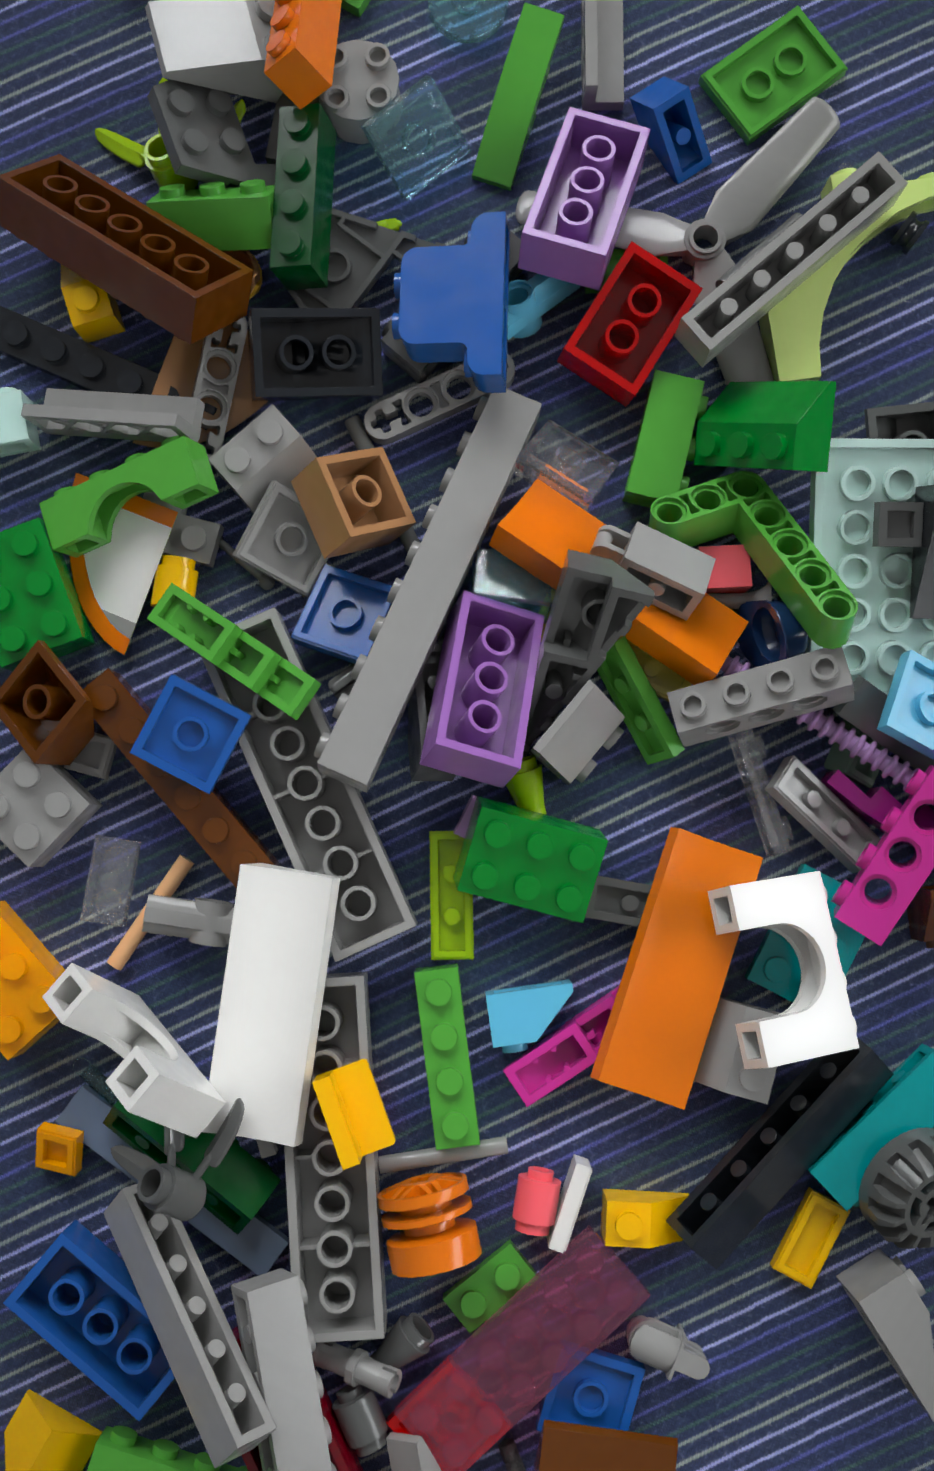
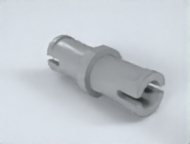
M336 1342L317 1343L313 1352L314 1366L344 1377V1382L352 1387L360 1384L390 1399L400 1386L402 1379L401 1369L388 1366L369 1357L368 1351L361 1348L353 1350Z

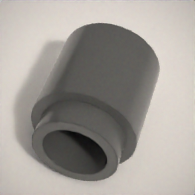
M360 1384L356 1387L346 1385L336 1393L337 1399L331 1408L348 1447L354 1449L358 1457H364L378 1451L387 1444L386 1438L388 1435L386 1431L389 1426L386 1424L387 1421L374 1391Z

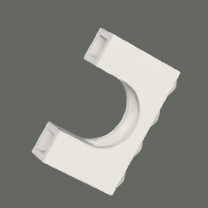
M820 871L731 885L707 891L716 935L754 928L770 929L783 936L790 943L800 964L801 984L799 992L788 1009L775 1016L735 1024L744 1069L772 1068L859 1048L856 1035L857 1025L850 1008L846 990L847 980L840 963L837 935L832 927L827 904V890L822 882Z
M71 963L42 996L63 1025L99 1040L124 1058L105 1082L127 1112L197 1138L226 1104L224 1099L139 995Z

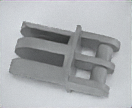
M643 1315L632 1318L628 1323L626 1338L631 1355L638 1361L665 1372L668 1380L671 1381L675 1371L697 1380L704 1379L709 1374L710 1366L702 1348L697 1343L688 1340L681 1324L678 1323L677 1328L655 1318Z

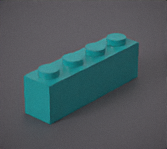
M921 1044L892 1072L894 1075L807 1169L846 1211L852 1206H860L859 1189L861 1180L869 1163L883 1146L898 1135L909 1130L925 1127L934 1128L933 1048Z

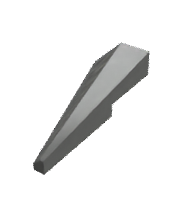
M570 549L567 551L539 649L523 757H526L529 753L531 744L541 732H546L552 725L554 716L564 704L568 705L606 660L607 652L619 637H624L629 632L633 620L645 606L649 607L653 603L655 597L654 590L612 559Z

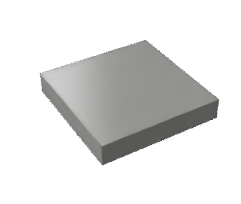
M276 480L271 481L232 556L298 594L308 597L328 558L324 559L296 493Z

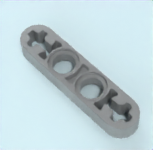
M245 317L231 323L232 327L238 329V332H232L228 338L226 348L211 347V342L217 346L219 345L223 329L204 337L191 397H196L200 400L206 397L213 398L221 407V414L218 419L207 420L202 418V428L218 430L217 435L212 432L207 434L205 448L211 450V455L207 454L208 459L222 448L247 334V321ZM229 348H234V349H235V353L231 352V351L228 350V349H229ZM220 357L228 363L230 373L227 378L222 380L215 379L208 373L207 362L210 358Z
M507 354L506 388L508 389L514 381L515 365L513 359ZM463 363L371 406L364 418L366 432L375 443L382 445L390 444L478 404L482 396L489 398L491 393L479 391L472 377H465ZM455 379L465 380L471 388L468 396L463 399L452 398L447 393V386L451 381ZM419 396L427 397L433 403L432 411L423 417L415 416L409 410L411 401ZM402 405L404 417L409 422L408 424L402 425L400 417L390 423L391 430L384 433L381 428H372L377 425V416L383 415L386 420H390L398 416L396 407Z

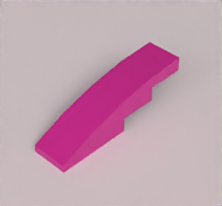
M619 986L571 1018L503 1069V1072L527 1107L595 1063Z

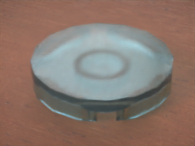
M427 0L429 17L436 30L449 40L463 44L481 42L493 36L504 23L508 10V0Z

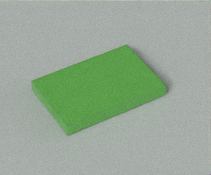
M797 5L703 73L698 83L748 146L805 105L812 97H816L841 79L848 68Z

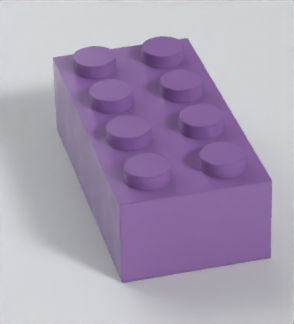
M569 107L522 230L518 268L600 291L643 167L650 128Z
M465 590L463 591L447 618L420 765L503 788L521 769L544 615Z

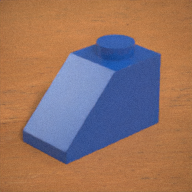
M663 76L630 97L638 125L650 128L648 145L675 183L679 185L712 163L689 86Z

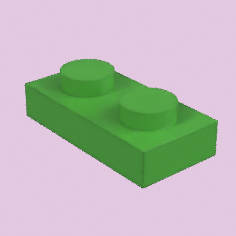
M509 1239L443 1293V1300L469 1334H471L534 1282L538 1275L511 1239Z

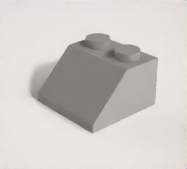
M272 404L209 458V462L219 476L254 514L271 481L276 480L295 492L291 481L317 456L297 430Z
M588 680L533 746L529 754L534 755L541 764L567 785L571 784L574 779L582 783L596 767L597 763L591 758L601 746L609 750L624 733V730L619 725L625 719V716L592 681Z
M720 996L694 1081L724 1093L768 1104L777 1066L772 1068L744 1069L735 1024L771 1017L780 1013Z

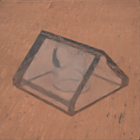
M549 419L519 453L516 459L515 475L531 485L538 478L589 512L615 472L619 462Z

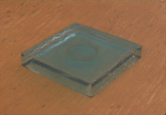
M428 75L424 76L360 126L399 194L407 201L472 151L433 77Z

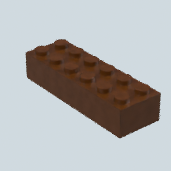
M61 154L0 175L1 227L14 234L18 239L40 250L50 259L56 260L77 273L79 277L88 280L109 293L111 297L120 300L141 313L145 318L170 331L178 339L186 341L191 345L247 316L254 270Z

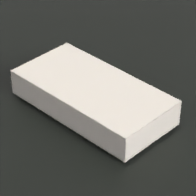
M573 1155L559 1197L555 1224L550 1226L549 1235L546 1236L548 1248L560 1253L567 1249L593 1171L587 1158Z

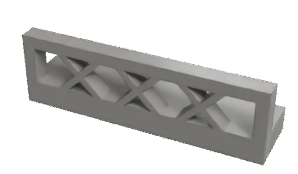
M581 0L582 110H623V0Z
M47 388L44 404L23 403L21 416L47 434L162 442L172 436H186L198 443L205 404L196 397Z

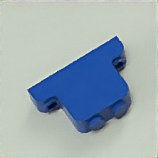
M506 211L486 212L479 215L473 221L471 230L468 231L467 244L415 247L408 250L401 261V273L394 274V294L396 300H400L399 313H393L392 315L394 339H402L408 356L418 363L464 362L465 377H472L475 386L485 393H506L510 230Z

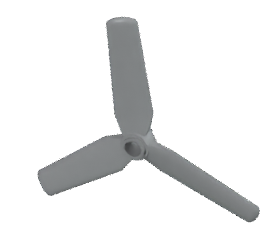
M812 97L716 191L704 219L688 224L664 213L628 207L615 247L626 250L631 241H633L654 256H681L686 264L693 267V282L703 288L695 300L697 305L716 289V281L735 265L724 247L751 232L838 131L840 121L836 112L823 99ZM525 191L518 200L516 219L520 224L525 225L537 194L536 191ZM705 239L713 247L703 249L698 247L694 241ZM757 322L716 356L727 385L730 382L774 381Z

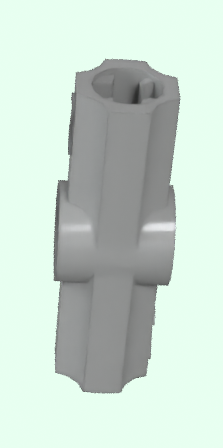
M149 894L142 932L188 938L189 942L199 945L227 947L230 939L234 904L208 898L188 900Z

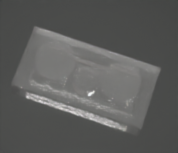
M104 835L95 836L80 920L119 927L126 926L142 842Z

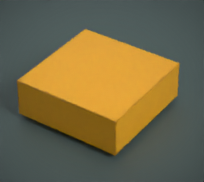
M44 1121L37 1128L35 1167L75 1177L82 1170L84 1131Z

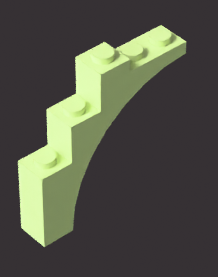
M845 168L830 175L820 193L821 199L857 169ZM934 172L924 174L916 180L907 181V186L893 207L759 319L761 337L774 381H818L821 378L819 342L823 313L834 281L842 268L857 251L884 230L906 220L912 211H915L917 215L934 211Z

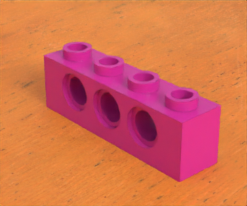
M931 764L925 772L918 769L914 773L904 790L910 794L901 809L895 806L891 808L880 826V829L885 831L884 835L876 846L869 843L865 847L855 864L861 868L852 883L845 879L831 900L837 904L834 909L835 918L882 946L934 868V824L921 826L914 821V813L919 806L923 804L934 805V766ZM901 841L908 842L915 848L913 857L904 863L895 862L889 857L890 848L895 843ZM877 878L887 881L890 884L889 893L881 899L869 897L864 891L869 881Z

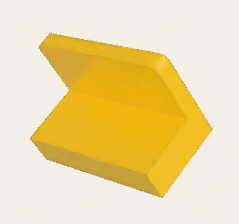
M366 1058L315 1077L312 1084L343 1170L360 1164L364 1155L389 1147L395 1143L396 1138Z

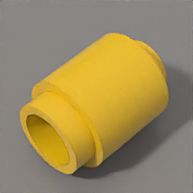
M175 555L162 556L161 564L157 566L151 598L152 607L156 606L171 583L195 598L199 574L195 570V560Z

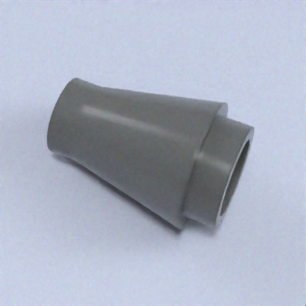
M412 1312L408 1316H400L378 1349L370 1357L399 1369L427 1354L430 1350L429 1345L434 1342V1334L428 1323L417 1313Z

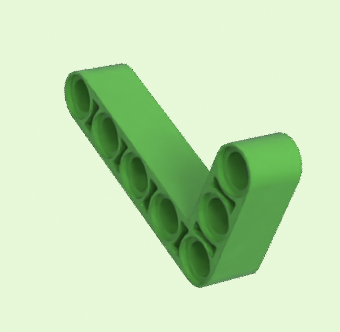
M750 471L735 472L660 497L652 503L648 527L690 547L733 533L813 642L828 649L840 648L847 643L858 611L856 598L764 479L758 474Z

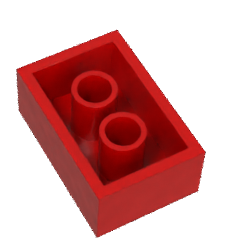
M631 241L563 348L557 362L626 407L636 396L675 334L681 318L689 312L703 288Z

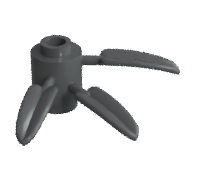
M241 1098L236 1099L215 1137L205 1150L204 1159L194 1173L176 1167V1152H180L184 1148L185 1134L164 1126V1153L167 1156V1163L159 1164L149 1156L127 1146L116 1145L111 1148V1154L115 1161L138 1180V1197L148 1209L180 1221L191 1220L199 1213L206 1200V1184L201 1177L209 1165L213 1168L219 1166L226 1156L240 1128L245 1110L244 1103Z

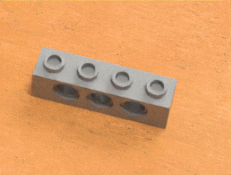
M842 647L835 649L822 648L667 692L677 733L684 747L855 700L854 684Z

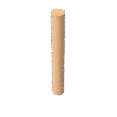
M180 854L153 894L172 897L194 863ZM146 905L107 960V963L117 970H122L147 933L142 932Z

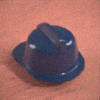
M758 600L748 601L740 605L736 613L749 621V623L740 635L738 642L745 657L754 666L759 667L798 656L806 651L808 634L783 601Z

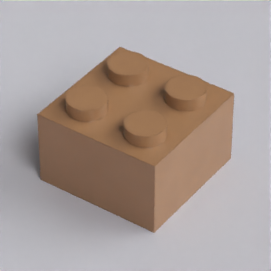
M383 446L316 457L291 481L324 559L389 545L416 524Z

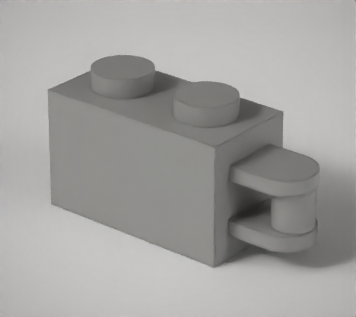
M638 521L630 533L612 525L601 526L590 551L591 555L612 559L654 590L655 597L652 605L686 621L705 596L716 558Z

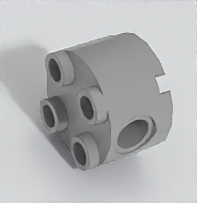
M356 39L337 44L332 86L319 96V102L336 129L337 136L346 142L365 144L378 141L386 135V130L392 124L393 127L399 119L402 102L398 70L395 61L390 56L389 49L382 43Z

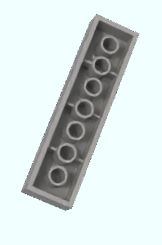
M275 607L235 624L244 632L307 673L290 638L291 636L283 618ZM202 657L219 698L252 715L239 740V744L294 869L340 877L330 947L335 962L415 927L418 922L359 789L320 773L318 770L317 762L319 758L314 757L316 746L322 734L326 732L331 735L332 729L317 695H314L298 720H295Z
M367 971L326 975L302 1144L296 1147L284 1145L291 1272L297 1274L305 1285L308 1297L307 1305L304 1306L306 1322L313 1331L316 1343L385 1339L387 1327L382 1218L377 1200L378 1193L380 1192L378 1151L364 1155L360 1164L345 1170L342 1169L312 1084L317 1075L362 1058L368 1060L373 1073Z

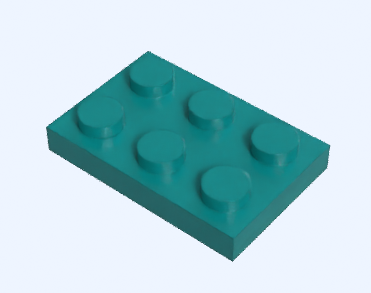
M801 864L796 875L818 870L806 864ZM821 873L822 882L827 890V904L832 927L837 935L842 971L846 976L865 936L834 917V909L837 904L831 900L842 883ZM768 929L744 977L794 1002L801 984V969L798 957L793 947L783 936Z

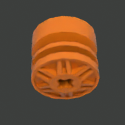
M445 1172L417 1175L389 1186L378 1193L379 1209L386 1211L382 1215L383 1227L389 1230H402L386 1240L393 1275L416 1278L445 1273L475 1261L482 1254L476 1221L470 1218H456L473 1207L471 1197L464 1194L469 1190L466 1174Z

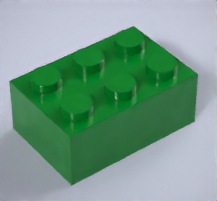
M41 518L33 519L0 532V665L2 668L12 672L37 640L45 641L57 658L96 644L79 602L63 553L52 550L45 523Z
M477 796L453 879L458 891L583 923L608 840L600 829Z

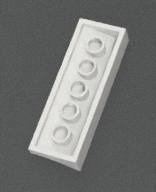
M266 863L240 864L209 1082L226 1104L202 1132L216 1134L236 1099L241 1098L245 1110L236 1136L264 1140L290 1147L302 1144L340 877Z

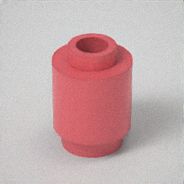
M529 1166L528 1172L518 1174L512 1218L516 1220L515 1230L532 1236L549 1235L550 1226L555 1224L561 1189V1181L554 1178L553 1170Z

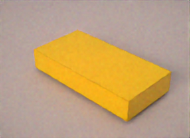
M808 1187L770 1262L771 1267L812 1289L851 1210L846 1211L835 1200Z

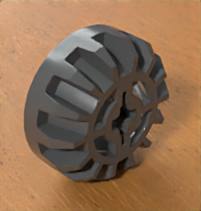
M925 1127L909 1130L889 1141L873 1157L861 1180L859 1205L864 1218L886 1241L893 1242L898 1248L934 1247V1128Z

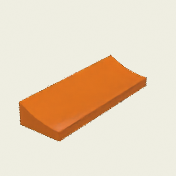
M537 478L519 502L497 524L489 546L556 591L568 549L590 554L599 528L606 524ZM705 593V596L687 621L652 604L649 607L645 606L633 620L632 627L625 637L682 678L696 685L713 680L749 621Z
M670 827L590 1075L591 1078L685 1110L740 931L716 935L707 891L755 882L763 857L721 844L681 828Z

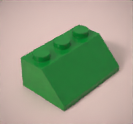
M836 381L730 382L697 422L694 465L828 472Z

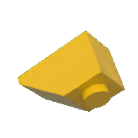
M61 264V290L72 326L86 343H90L125 332L116 299Z
M602 1189L601 1235L605 1246L650 1249L683 1241L666 1220L689 1196V1193Z

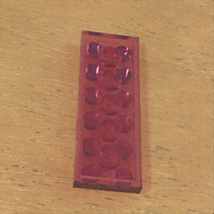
M588 1225L568 1244L566 1251L563 1253L559 1252L395 1407L394 1414L412 1435L422 1436L437 1463L444 1471H467L651 1296L650 1292L609 1246H605L603 1239L596 1231Z

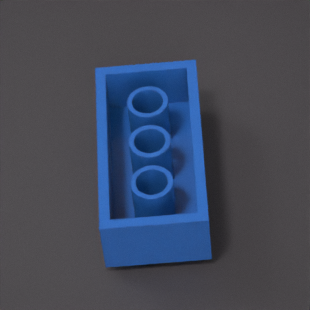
M75 1219L58 1236L3 1304L134 1418L140 1421L175 1377L124 1260Z

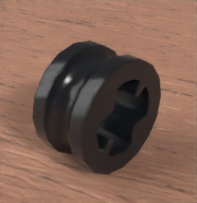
M912 211L889 243L892 246L896 244L901 245L903 248L902 253L905 255L930 223L927 220L923 222L918 221L915 211Z

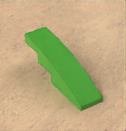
M526 2L524 3L486 123L472 179L511 191L536 118L537 106L550 71V62L563 27V14Z
M173 583L170 584L147 617L149 621L295 720H298L322 685L316 679Z

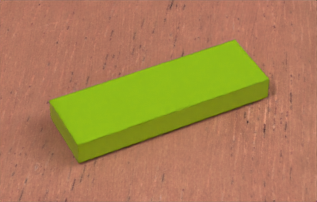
M429 831L431 960L474 959L473 894L458 891L453 879L464 838L453 833L454 831Z

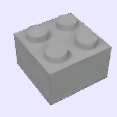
M24 749L0 772V840L28 867H44L103 806L61 765L35 764Z

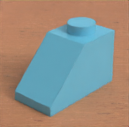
M570 979L485 991L493 1048L502 1047V1053H516L528 1050L527 1043L537 1042L573 993V985Z

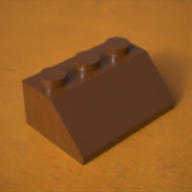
M544 1419L533 1471H676L678 1438Z

